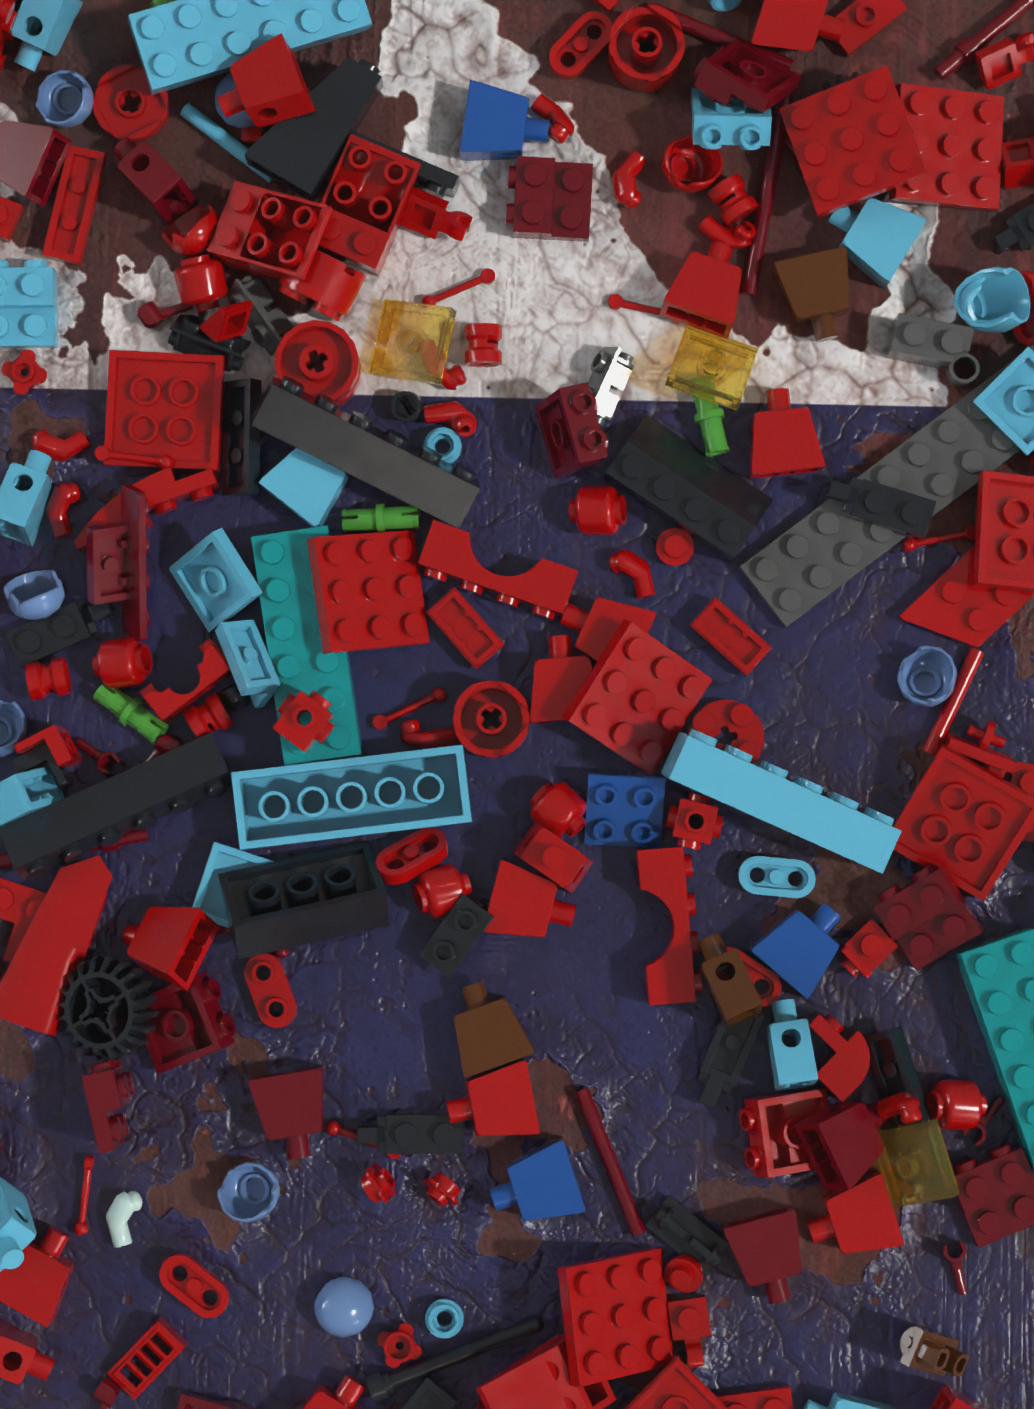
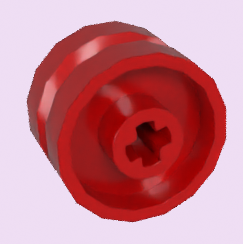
M311 320L297 324L283 336L276 349L274 367L279 379L282 380L284 376L290 377L304 386V392L316 398L318 394L332 398L339 404L338 408L353 397L360 384L362 366L355 343L344 329L331 322ZM317 362H322L324 370L316 373L315 368L312 369L313 365Z

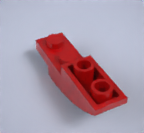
M168 467L132 485L145 492L149 504V513L155 511L156 516L176 510L178 508L176 503L191 498L192 503L208 499L214 495L212 490L220 488L217 476L212 468L177 480L175 472L172 468ZM121 493L100 509L78 535L74 544L81 553L86 552L87 526L121 522ZM149 513L146 517V530L154 527Z

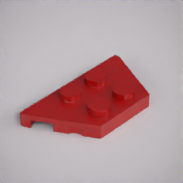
M974 545L904 610L898 618L903 622L912 623L931 630L930 632L943 637L947 636L958 640L962 644L978 648L1033 596V592L973 586Z

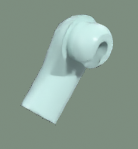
M136 1191L118 1194L106 1213V1220L114 1248L133 1243L127 1221L133 1211L141 1209L143 1203L140 1194Z

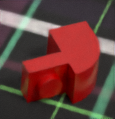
M815 1012L808 1020L809 1027L832 1049L816 1066L818 1079L843 1102L862 1083L867 1075L870 1065L869 1048L865 1038L858 1030L854 1028L843 1038L840 1034L845 1028L832 1015L828 1013L823 1018L819 1013Z

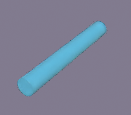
M190 103L183 107L180 115L268 183L274 181L247 164L244 155L248 148Z

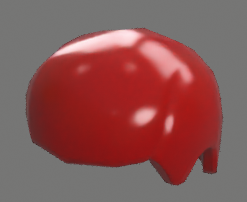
M692 135L674 139L663 151L661 171L673 188L684 193L701 192L707 189L722 173L724 160L720 149H705L700 145H693Z
M202 205L192 208L162 233L163 239L177 254L185 257H194L207 252L220 216L211 205L207 206L210 212Z

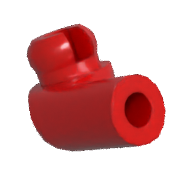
M635 150L630 153L612 176L614 197L619 204H623L627 209L635 208L641 201V193L636 191L635 177L647 164V160Z
M451 401L423 405L426 424L446 422L461 437H470L475 433L477 420L461 403Z
M621 549L618 553L610 556L609 567L614 573L623 572L633 578L637 599L656 595L650 567L646 560L626 549Z
M417 719L402 721L399 725L402 734L399 737L406 745L421 749L456 745V734L453 727L420 732V722Z

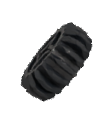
M113 955L106 958L98 956L92 958L90 962H81L77 966L78 972L66 975L71 986L60 989L66 998L57 1003V1005L64 1008V1014H61L57 1020L66 1021L68 1025L63 1035L74 1036L71 1047H83V1056L90 1057L96 1055L97 1060L101 1061L107 1059L119 1060L124 1058L125 1055L128 1056L136 1053L138 1046L145 1045L149 1041L146 1034L153 1032L157 1028L150 1021V1018L157 1017L160 1013L151 1008V1003L155 1002L158 996L149 995L147 990L153 982L141 980L144 969H132V961L127 959L120 961L119 957ZM105 979H108L115 983L121 989L122 992H117L112 987L111 983H106ZM115 1001V1003L108 1007L109 1011L105 1012L106 1014L100 1015L102 1012L107 1010V1005L110 1004V1002ZM94 1024H98L103 1029L104 1033L108 1032L111 1037L101 1033L95 1027Z

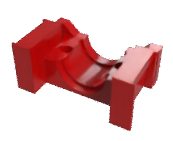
M211 638L199 646L204 653L203 662L197 665L200 672V681L192 692L177 694L171 688L161 692L152 683L140 691V694L162 721L164 720L166 724L177 718L179 713L222 680L232 676L223 651Z

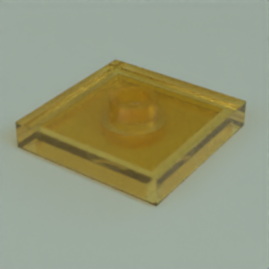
M384 299L368 373L378 377L441 385L457 311L451 307Z
M686 325L665 385L737 411L758 348Z
M937 1118L878 1130L885 1146L884 1152L878 1157L876 1164L878 1170L883 1175L893 1208L953 1198L960 1194Z

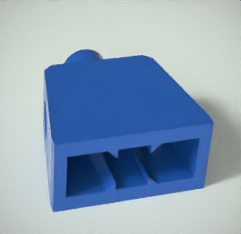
M470 80L460 158L463 161L517 159V156H522L524 140L547 143L550 120L528 117L529 98Z
M823 903L810 919L799 910H794L756 941L748 950L802 997L808 999L839 949L840 945L827 934L842 917L826 903Z
M563 1137L557 1138L508 1164L507 1171L511 1182L490 1188L496 1211L518 1204L523 1221L578 1214L586 1211Z

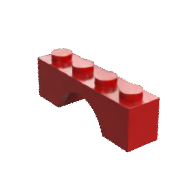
M435 520L432 522L418 561L419 567L425 569L423 575L444 583L447 577L461 581L459 588L477 595H481L484 589L497 594L496 601L517 608L519 602L533 607L532 614L548 620H554L555 615L563 616L578 575V570L544 558L532 569L520 575L501 576L485 569L475 558L471 548L470 532Z
M683 847L636 850L639 889L650 892L658 897L667 907L672 919V935L667 948L657 959L645 965L648 1004L662 1005L696 1002L695 993H702V980L700 969L693 970L692 954H699L698 933L697 931H690L689 916L696 915L694 892L687 893L686 877H693L691 854H684Z

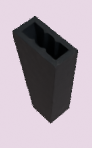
M348 57L309 93L316 110L277 122L248 148L244 155L247 164L307 200L314 202L339 161L350 133L352 134L353 131H357L381 92L383 80L382 76L378 75L380 70L364 59L356 62Z

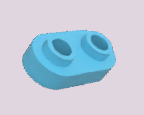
M752 856L745 859L738 869V881L741 887L749 893L758 895L802 898L813 890L816 881L813 868L808 863L796 859ZM756 867L760 868L764 873L763 879L758 883L753 882L750 878L751 870ZM793 871L799 872L802 876V881L798 886H792L788 882V876Z

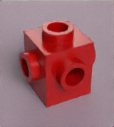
M314 690L309 696L303 691H300L297 696L290 693L277 710L282 716L273 726V729L307 753L315 741L322 744L334 729L335 725L330 721L335 715L328 711L332 703ZM306 712H310L312 715L311 722L308 725H302L300 722L301 716Z
M689 793L688 800L680 798L678 799L677 806L670 805L666 827L672 828L671 837L679 838L677 846L700 851L701 844L710 845L712 838L719 839L723 816L717 815L719 807L710 805L711 797ZM692 814H698L703 819V824L699 829L691 828L688 823L689 817Z

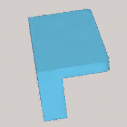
M255 620L221 622L215 632L241 696L250 695L255 708L264 707L280 686V681Z

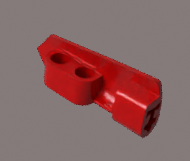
M100 855L59 869L0 982V1018L44 1034L57 1035L61 1021L57 1019L61 1014H64V1008L57 1005V1003L66 998L60 989L71 986L66 975L78 972L77 966L82 960L85 961L113 877Z

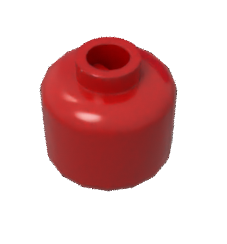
M210 253L180 260L181 266L175 270L174 277L181 302L189 306L196 305L197 312L219 307L218 299L227 295L229 291L222 262L219 259L211 258Z
M611 485L581 487L577 492L575 500H570L568 513L570 522L576 523L578 530L586 536L614 534L618 531L620 525H624L626 522L627 505L625 496L619 494L617 489Z
M134 636L102 642L98 648L97 655L92 659L95 676L101 678L107 687L115 689L142 684L147 674L151 673L153 666L149 647L146 644H142L141 641H137Z
M547 782L530 800V804L533 806L530 813L531 818L559 838L566 834L571 838L574 837L587 822L583 818L587 809L586 802L565 782L555 784Z
M446 863L430 868L418 875L417 882L412 885V893L420 913H427L429 917L439 919L448 915L463 893L466 896L471 894L472 887L466 872L460 873L454 865Z
M969 1079L939 1081L933 1090L928 1092L926 1098L931 1120L942 1130L973 1129L978 1125L981 1116H984L987 1110L985 1094L980 1092L978 1086Z

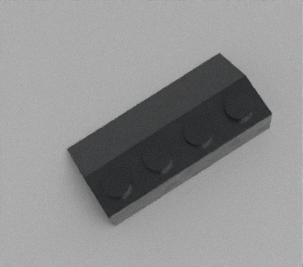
M648 415L627 440L606 471L604 478L677 528L688 532L692 538L730 563L773 501L768 495L711 457H707L705 453Z
M368 841L218 874L230 934L238 959L389 925L387 891L377 870L376 861Z

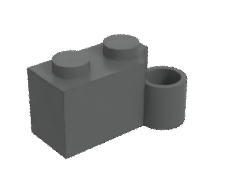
M898 313L893 320L886 358L945 370L947 381L956 388L969 386L976 379L980 371L978 360L973 355L968 354L974 328ZM954 363H966L971 369V377L969 379L958 378L953 371Z

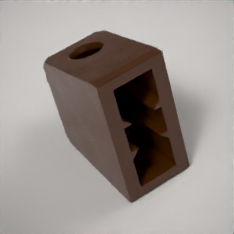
M846 246L774 262L771 269L772 275L794 325H801L811 322L816 342L837 338L838 334L834 317L845 315L850 308Z
M719 933L699 941L698 944L706 959L705 962L700 964L701 972L726 1028L761 1013L763 1003L737 949L727 951ZM722 969H729L733 978L723 981L720 979L718 972Z
M483 980L461 987L468 1009L454 1014V1023L465 1078L535 1053L533 1045L505 996L490 1001Z

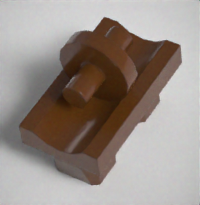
M918 1326L907 1329L900 1340V1350L903 1354L900 1363L910 1368L944 1377L947 1372L961 1377L969 1360V1355L957 1349L960 1341L952 1336Z

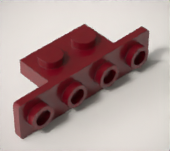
M126 484L121 485V522L86 527L87 601L94 605L122 601L123 632L129 636H134L137 641L147 640V628L150 625L146 592L150 586L149 575L146 571V554L149 552V540L146 535V517L149 513V504L144 491Z

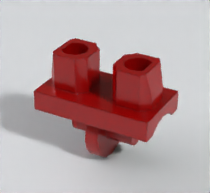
M991 720L986 722L983 729L970 724L966 735L978 739V743L948 732L945 738V746L968 759L973 758L983 762L982 767L1001 778H1004L1006 772L1012 774L1016 764L1015 761H1012L1013 757L988 748L989 745H993L1003 749L1006 738L994 734L996 722Z

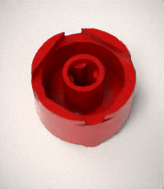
M658 5L633 7L624 11L612 25L608 42V65L616 79L632 90L646 93L656 92L658 89L669 84L681 68L685 51V38L679 20L669 10ZM647 44L653 46L652 52L647 51L643 53L639 50L640 47L644 48Z
M316 250L305 280L280 278L278 283L282 285L279 292L305 305L308 299L315 301L313 309L339 322L342 315L348 316L367 275L358 270L355 271L348 267L347 264Z
M487 680L471 685L459 696L453 711V727L459 741L469 752L482 758L497 759L513 753L522 745L530 727V712L525 698L515 687L506 682ZM496 710L500 712L501 715L498 720L501 726L496 729L490 726L488 729H485L482 726L485 722L482 714L485 711L491 714Z

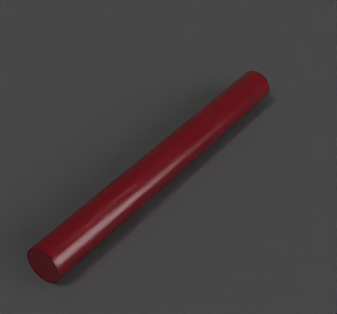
M654 2L653 4L673 13L679 20L682 31L719 46L724 45L726 47L740 38ZM740 38L786 68L791 69L794 59Z
M582 1088L574 1092V1095L632 1237L646 1232V1228L589 1088Z

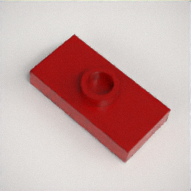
M856 0L835 16L845 20L840 40L835 42V44L846 57H849L905 13L907 6L902 0Z
M455 587L426 611V614L476 670L505 646L503 641Z
M716 597L689 625L745 677L772 649L766 641Z

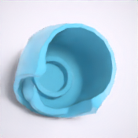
M996 266L980 270L967 277L955 291V308L969 327L974 328L975 331L1002 333L1026 322L1029 318L1031 306L1028 287L1021 273L1012 267Z

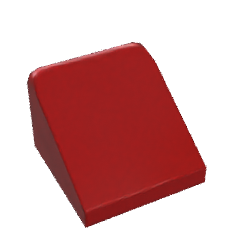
M1033 137L1002 142L1001 177L1005 189L1034 185Z
M247 300L220 308L200 325V329L216 343L244 335L253 302Z

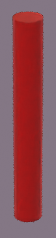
M970 647L957 675L954 690L946 699L924 745L923 752L935 757L985 654L984 652Z

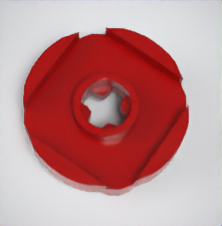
M130 64L121 65L109 70L101 77L97 84L98 88L95 91V97L93 96V112L101 128L118 142L125 138H130L134 143L148 140L156 135L162 126L167 123L170 105L168 93L163 91L151 95L143 68ZM127 95H131L133 99L141 98V103L137 106L138 110L133 113L129 110L123 111L121 109L126 104L124 98Z
M718 700L704 706L693 717L687 735H689L692 728L715 739V736L721 734L720 728L728 726L729 733L735 732L736 738L738 736V740L732 741L731 746L753 755L751 764H754L759 759L764 746V730L759 717L748 705L734 700ZM717 743L715 745L716 748L724 751V745L722 743Z

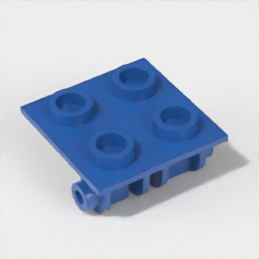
M588 773L587 822L585 824L584 844L661 849L666 777Z

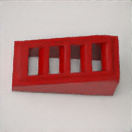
M160 1316L106 1374L135 1400L183 1351L189 1342ZM155 1334L172 1349L168 1354L152 1339ZM145 1344L161 1359L158 1364L141 1349ZM135 1355L151 1370L148 1375L131 1360ZM124 1366L141 1380L137 1386L120 1371Z

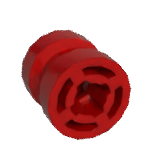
M739 173L724 179L707 192L711 202L720 207L722 211L721 218L726 226H731L741 221L759 207L754 196L748 195L745 191V182Z
M494 323L465 325L464 337L468 341V349L465 351V365L470 367H496L502 365V352L498 349V342L502 339V325Z
M65 657L52 659L49 666L38 661L25 664L26 682L32 701L45 699L52 691L58 696L71 694V678Z
M216 691L205 697L204 703L200 706L191 705L182 711L197 738L210 732L213 734L218 729L226 730L235 724Z

